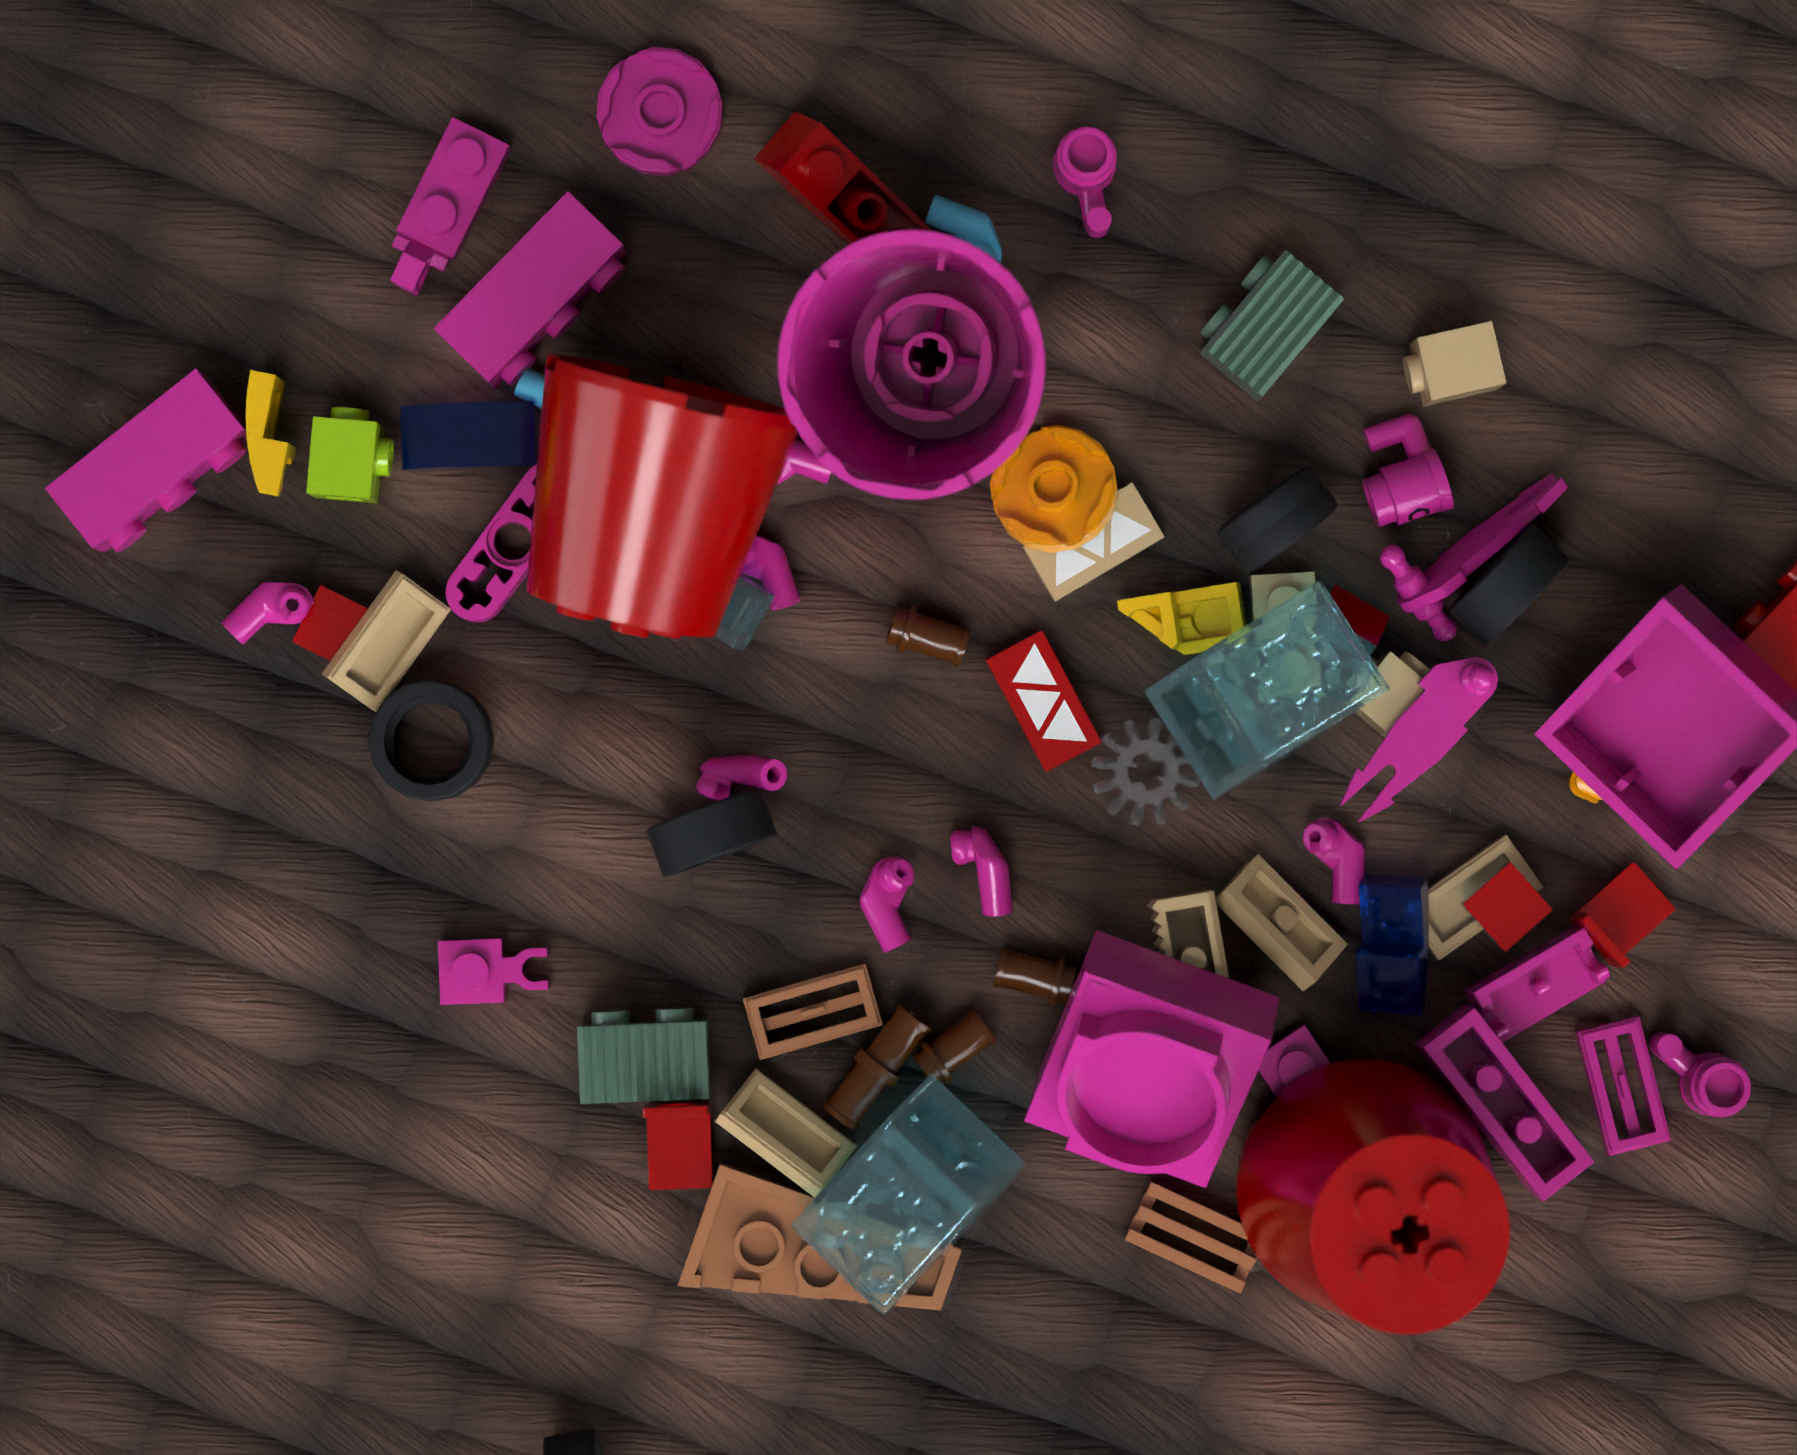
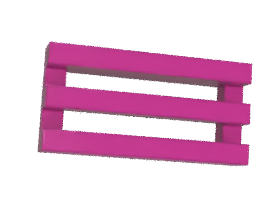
M1631 1016L1620 1021L1608 1022L1589 1029L1584 1028L1574 1031L1605 1154L1612 1156L1671 1141L1640 1017ZM1626 1033L1652 1130L1642 1134L1617 1040L1618 1035ZM1594 1041H1603L1627 1134L1626 1138L1619 1139Z

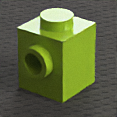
M331 407L330 418L313 416L307 494L318 499L379 504L381 476L390 477L392 473L394 441L391 438H384L385 428L381 424L369 421L370 411L347 407Z

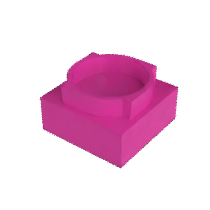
M1681 584L1654 606L1534 735L1677 870L1797 748V692Z
M1096 930L1037 1074L1024 1121L1068 1137L1065 1150L1102 1164L1133 1173H1166L1206 1188L1271 1043L1280 997Z

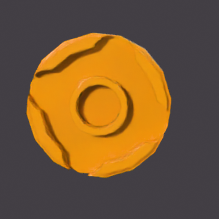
M1060 425L1041 427L1042 431L1033 432L1025 436L1012 455L993 471L990 490L994 511L1006 532L1027 548L1050 553L1077 549L1097 537L1113 517L1119 494L1115 468L1101 443L1082 430Z

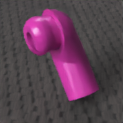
M264 582L249 594L221 623L244 645L266 623H301L314 603L313 597L309 590L301 584Z
M753 754L710 757L699 768L702 775L696 784L698 794L716 801L729 797L732 783L776 791L786 782L787 770L780 760Z
M899 856L882 858L872 867L859 900L860 907L883 953L912 940L898 912V908L908 886H911L914 881L915 872L912 864L907 859Z

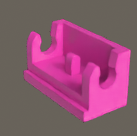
M1572 926L1463 991L1472 1006L1476 1008L1503 1043L1607 982L1606 979L1610 977V973L1604 964L1601 965L1592 952L1590 947L1593 946V941L1585 928Z

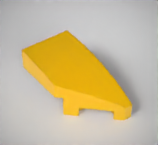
M250 370L246 398V438L250 464L259 493L279 497L282 491L286 464L292 465L296 454V447L290 443L274 440L285 381L274 374Z
M1240 582L1117 600L1119 611L1127 617L1134 619L1172 650H1178L1183 655L1250 645Z

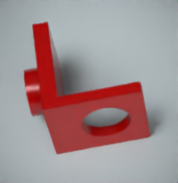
M1629 863L1568 919L1574 926L1585 928L1593 941V947L1610 966L1624 968L1630 963V960L1625 955L1675 911V907L1636 863Z
M710 1101L646 1103L642 1108V1118H646L649 1189L711 1188L713 1185Z

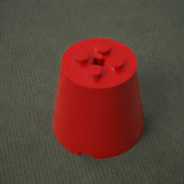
M548 354L544 375L527 592L541 600L557 605V613L588 621H594L595 617L611 621L610 629L632 636L647 638L649 633L675 639H681L682 635L692 637L716 636L798 434L795 425L792 426L786 409L740 394L665 375L662 387L628 380L630 368L626 366L570 355Z
M1350 1059L1327 1064L1305 1073L1282 1089L1283 1093L1268 1107L1259 1121L1255 1120L1249 1130L1242 1147L1236 1175V1200L1241 1225L1248 1243L1267 1271L1280 1284L1308 1302L1376 1330L1388 1333L1419 1334L1431 1332L1455 1323L1474 1310L1492 1290L1505 1265L1510 1241V1222L1506 1202L1480 1132L1461 1102L1449 1090L1421 1071L1404 1064L1380 1059ZM1408 1215L1413 1220L1412 1225L1405 1227L1404 1234L1396 1237L1391 1230L1401 1228L1403 1217Z

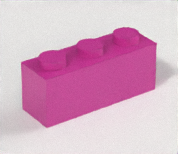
M567 191L436 325L434 330L494 389L503 380L511 386L521 378L524 371L531 368L537 358L531 352L548 334L556 340L576 322L581 315V312L576 308L579 302L592 289L598 294H602L619 278L625 270V266L620 262L627 254L625 247Z
M195 368L45 487V490L92 549L105 553L110 548H113L118 553L131 546L145 534L147 529L142 523L159 509L163 508L166 513H169L189 500L197 491L192 483L211 468L216 473L226 470L246 453L247 449L243 445L247 440L246 424L208 376Z
M1462 1005L1414 1043L1532 1196L1544 1202L1594 1163L1590 1155L1476 1008Z

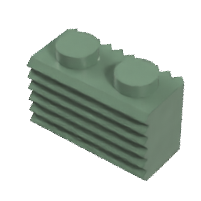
M1286 250L1275 263L1264 255L1240 284L1249 291V294L1234 311L1223 304L1200 332L1208 340V343L1199 354L1256 402L1264 396L1344 300L1330 285L1326 284L1311 269L1305 267L1301 261Z
M693 1007L655 1009L656 1021L630 1022V1010L591 1012L592 1024H580L577 1026L580 1104L709 1099L711 1096L708 1019H694Z

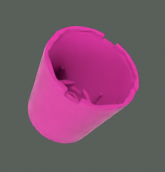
M897 230L879 233L850 244L832 256L819 269L815 270L797 293L785 319L779 342L778 379L783 403L792 426L795 425L804 442L818 457L817 460L830 472L859 489L889 498L909 500L940 497L967 488L991 474L1012 455L1027 435L1039 409L1045 385L1046 353L1043 334L1035 310L1021 285L1002 264L984 250L962 239L934 231ZM930 339L937 340L938 351L947 354V363L936 366V373L927 371V361L917 358L918 348L929 346Z

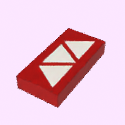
M1042 630L986 660L1045 773L1102 743Z

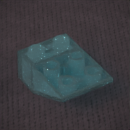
M1320 580L1197 655L1144 692L1212 800H1215L1239 789L1390 690V687Z
M931 1074L880 1125L795 1219L790 1227L884 1316L1015 1182L1025 1162Z

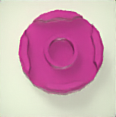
M651 47L638 51V54L629 56L625 61H620L609 71L598 93L596 117L605 144L621 163L641 174L670 176L693 168L710 154L721 133L723 103L716 81L699 60L678 49Z

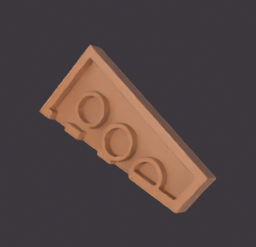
M720 1163L677 1286L691 1288L707 1287L729 1289L735 1292L757 1294L762 1292L794 1295L800 1298L822 1300L827 1298L858 1301V1303L941 1310L962 1247L820 1197L816 1199L809 1193Z

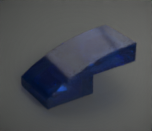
M534 401L441 403L400 407L402 471L466 470L467 468L533 467L536 465Z
M1365 874L1358 884L1362 943L1355 953L1359 1010L1421 1016L1425 1007L1428 970V878Z

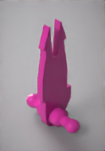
M1553 473L1522 491L1518 494L1519 497L1469 531L1439 555V559L1423 572L1418 566L1409 565L1405 559L1404 551L1399 546L1389 545L1384 547L1380 554V561L1395 577L1393 586L1399 593L1396 600L1403 611L1406 613L1413 612L1418 620L1427 621L1432 628L1434 637L1438 641L1448 642L1452 640L1456 635L1457 627L1455 622L1443 612L1444 601L1442 599L1448 597L1468 581L1466 577L1496 554L1540 513L1543 514L1568 488L1563 479L1557 480Z
M1478 657L1434 665L1417 683L1424 691L1394 722L1363 770L1355 769L1339 805L1342 806L1387 765L1394 768V775L1357 822H1361L1395 804L1391 798L1440 761L1468 731L1463 725L1492 696L1497 688L1498 676L1493 665L1484 658Z

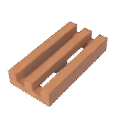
M866 963L743 998L760 1060L883 1025ZM857 980L860 990L858 992L762 1019L759 1007ZM864 1004L866 1016L772 1043L768 1042L766 1031Z
M1150 1180L1123 1237L1124 1240L1241 1294L1246 1284L1247 1275L1250 1270L1252 1271L1257 1260L1248 1240L1242 1252L1152 1210V1207L1157 1198L1247 1240L1241 1222ZM1145 1222L1236 1263L1233 1274L1142 1233Z

